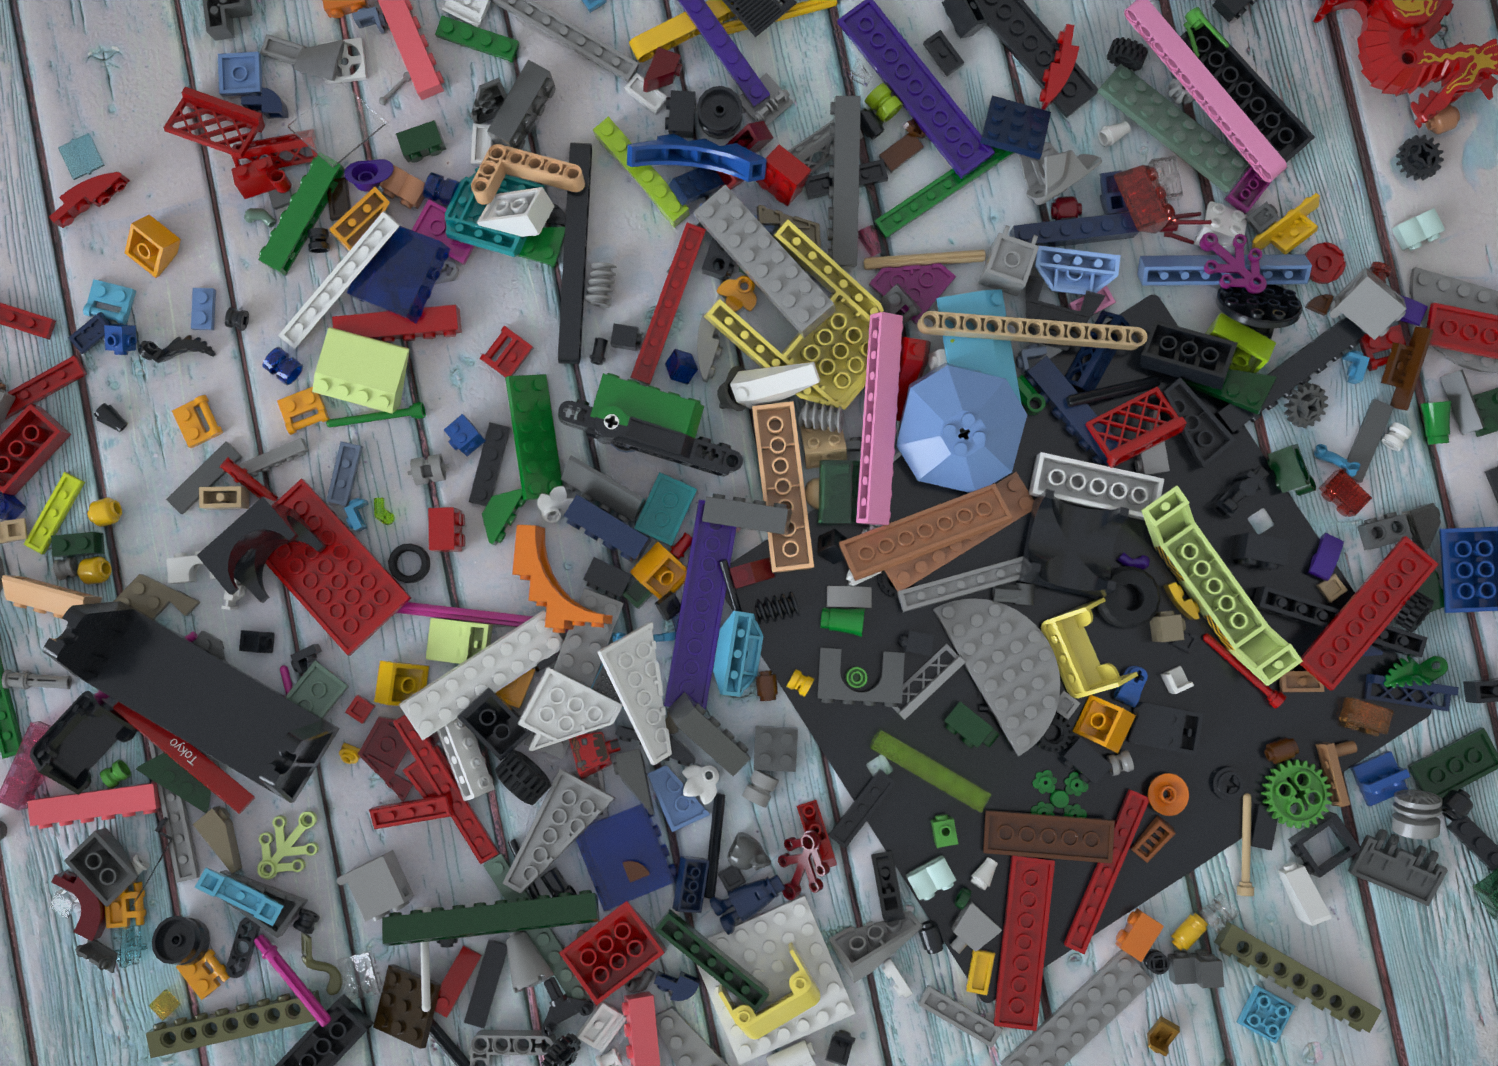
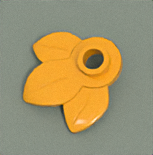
M743 275L736 280L727 279L717 289L718 294L727 297L726 305L734 312H737L742 307L752 311L756 305L757 298L753 292L755 284L748 276ZM741 284H748V288L746 290H743L740 287Z

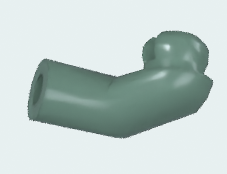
M249 208L245 211L244 219L248 223L262 220L269 228L276 224V220L263 208Z

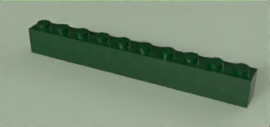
M583 890L579 892V895H571V893L566 892L559 893L558 897L550 898V895L537 896L536 900H529V898L523 897L517 898L516 902L508 903V900H497L493 905L479 902L474 903V907L465 908V905H455L450 910L436 907L432 908L431 912L424 913L423 910H412L407 915H402L401 912L389 913V917H382V940L386 946H396L600 922L598 895L592 893V890Z

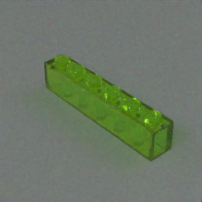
M880 728L869 745L874 751L980 813L992 795Z

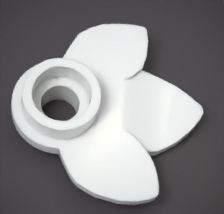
M564 486L554 488L549 495L541 494L537 500V505L541 509L542 518L549 523L557 522L561 515L565 514L574 498H567Z
M690 765L682 771L683 775L688 779L684 785L683 795L687 797L700 795L703 804H709L717 793L715 784L719 780L718 770L711 765L704 767ZM711 772L713 778L710 780L706 779L705 773Z

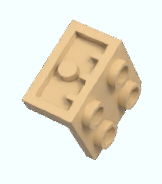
M805 423L800 427L806 469L847 463V449L843 429L841 433H838L837 428L834 432H831L829 427L826 431H823L821 425L817 430L813 428V424L810 428H806Z

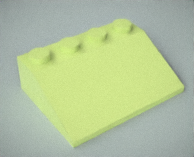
M329 327L315 370L312 392L393 413L401 405L410 349Z

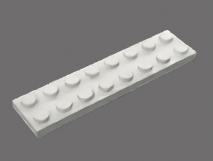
M544 610L399 703V706L422 740L455 720L457 715L488 687L496 693L537 666L542 660L561 650L564 641L559 633L552 632L553 628L545 627L546 612Z

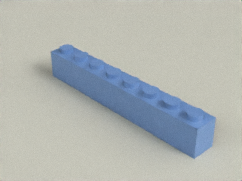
M1305 254L1262 255L1259 260L1260 274L1264 276L1267 284H1308L1312 264ZM1218 255L1140 256L1137 276L1142 286L1220 285L1219 280L1224 274H1230L1233 278H1242L1237 273L1207 274L1204 271L1207 261L1215 260L1218 264H1227ZM1244 255L1245 268L1251 272V261H1249L1248 255ZM1208 265L1210 269H1214L1212 265ZM1223 279L1225 283H1230L1229 280Z

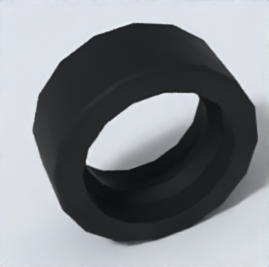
M411 543L402 544L391 552L388 560L389 570L398 581L416 583L424 579L428 574L430 557L421 546ZM406 551L417 553L421 558L422 564L420 570L410 576L401 573L397 565L398 558Z

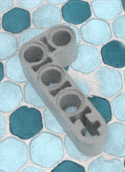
M480 1030L471 1041L470 1066H478L477 1060H483L486 1066H491L493 1055L544 1056L548 1047L555 1043L556 1036L554 1033L550 1036H543L542 1030ZM483 1038L487 1045L480 1046L477 1039ZM503 1038L507 1040L508 1046H501L498 1039ZM543 1039L549 1044L548 1046H545L544 1042H542ZM519 1040H528L529 1046H522Z

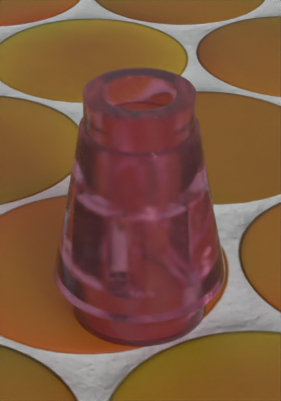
M873 225L858 231V239L871 257L882 252L877 229H874Z

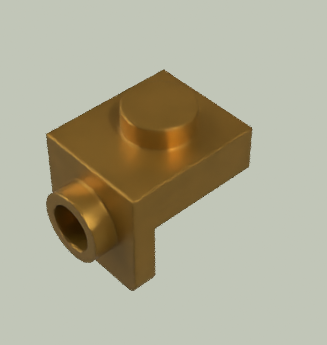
M1160 1016L1147 1033L1148 1047L1155 1053H1160L1166 1057L1169 1054L1168 1046L1180 1032V1026Z

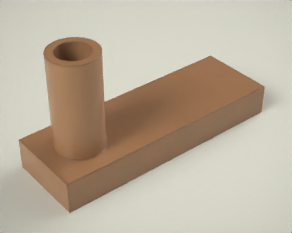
M1351 740L1336 745L1330 742L1316 744L1323 775L1328 777L1325 782L1331 785L1327 789L1328 792L1333 794L1329 796L1332 802L1331 805L1339 807L1350 805L1338 757L1356 753V743Z

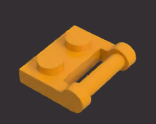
M313 387L277 400L286 429L290 435L297 433V430L329 420L321 394L312 392ZM318 409V414L295 423L293 422L292 418Z
M206 395L198 396L193 401L171 410L189 448H194L223 433L221 426H218L211 412ZM198 407L201 408L204 417L210 427V430L208 432H206V429L196 410V408Z

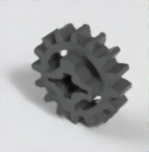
M1308 382L1304 386L1299 384L1298 390L1292 389L1293 395L1286 397L1289 403L1284 404V407L1288 408L1284 415L1289 416L1287 421L1297 427L1307 428L1308 425L1313 427L1314 421L1320 422L1319 416L1326 414L1323 409L1328 407V404L1324 402L1328 399V396L1324 395L1326 391L1316 384Z

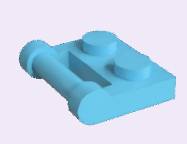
M93 279L88 301L83 308V314L92 317L102 312L107 319L126 325L136 290ZM99 302L119 307L121 311L117 313L96 308V305Z

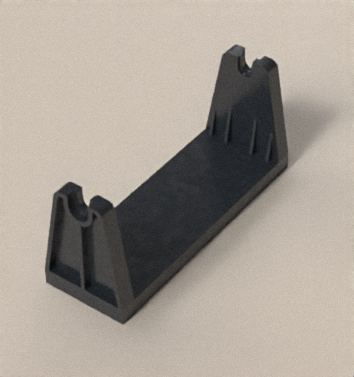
M121 601L71 606L62 617L68 621L64 632L58 638H49L43 647V652L71 674L290 803L296 801L340 729L136 608Z

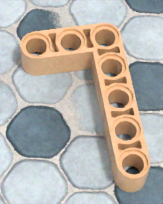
M495 144L488 149L471 183L475 199L482 205L492 202L506 174L571 192H579L585 187L583 173L578 165L501 144Z

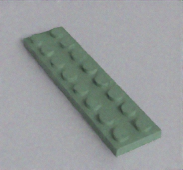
M1122 64L1115 69L1097 91L1225 193L1232 188L1249 165L1237 153Z

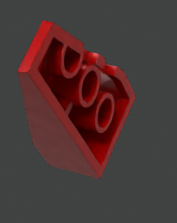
M901 337L902 350L900 352L896 421L901 419L909 384L921 378L927 366L930 341Z

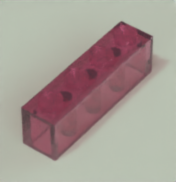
M41 721L30 722L0 789V803L19 811L27 809V801L35 799L34 794L42 784L44 776L35 767L30 758V751L36 742L49 730L50 725Z

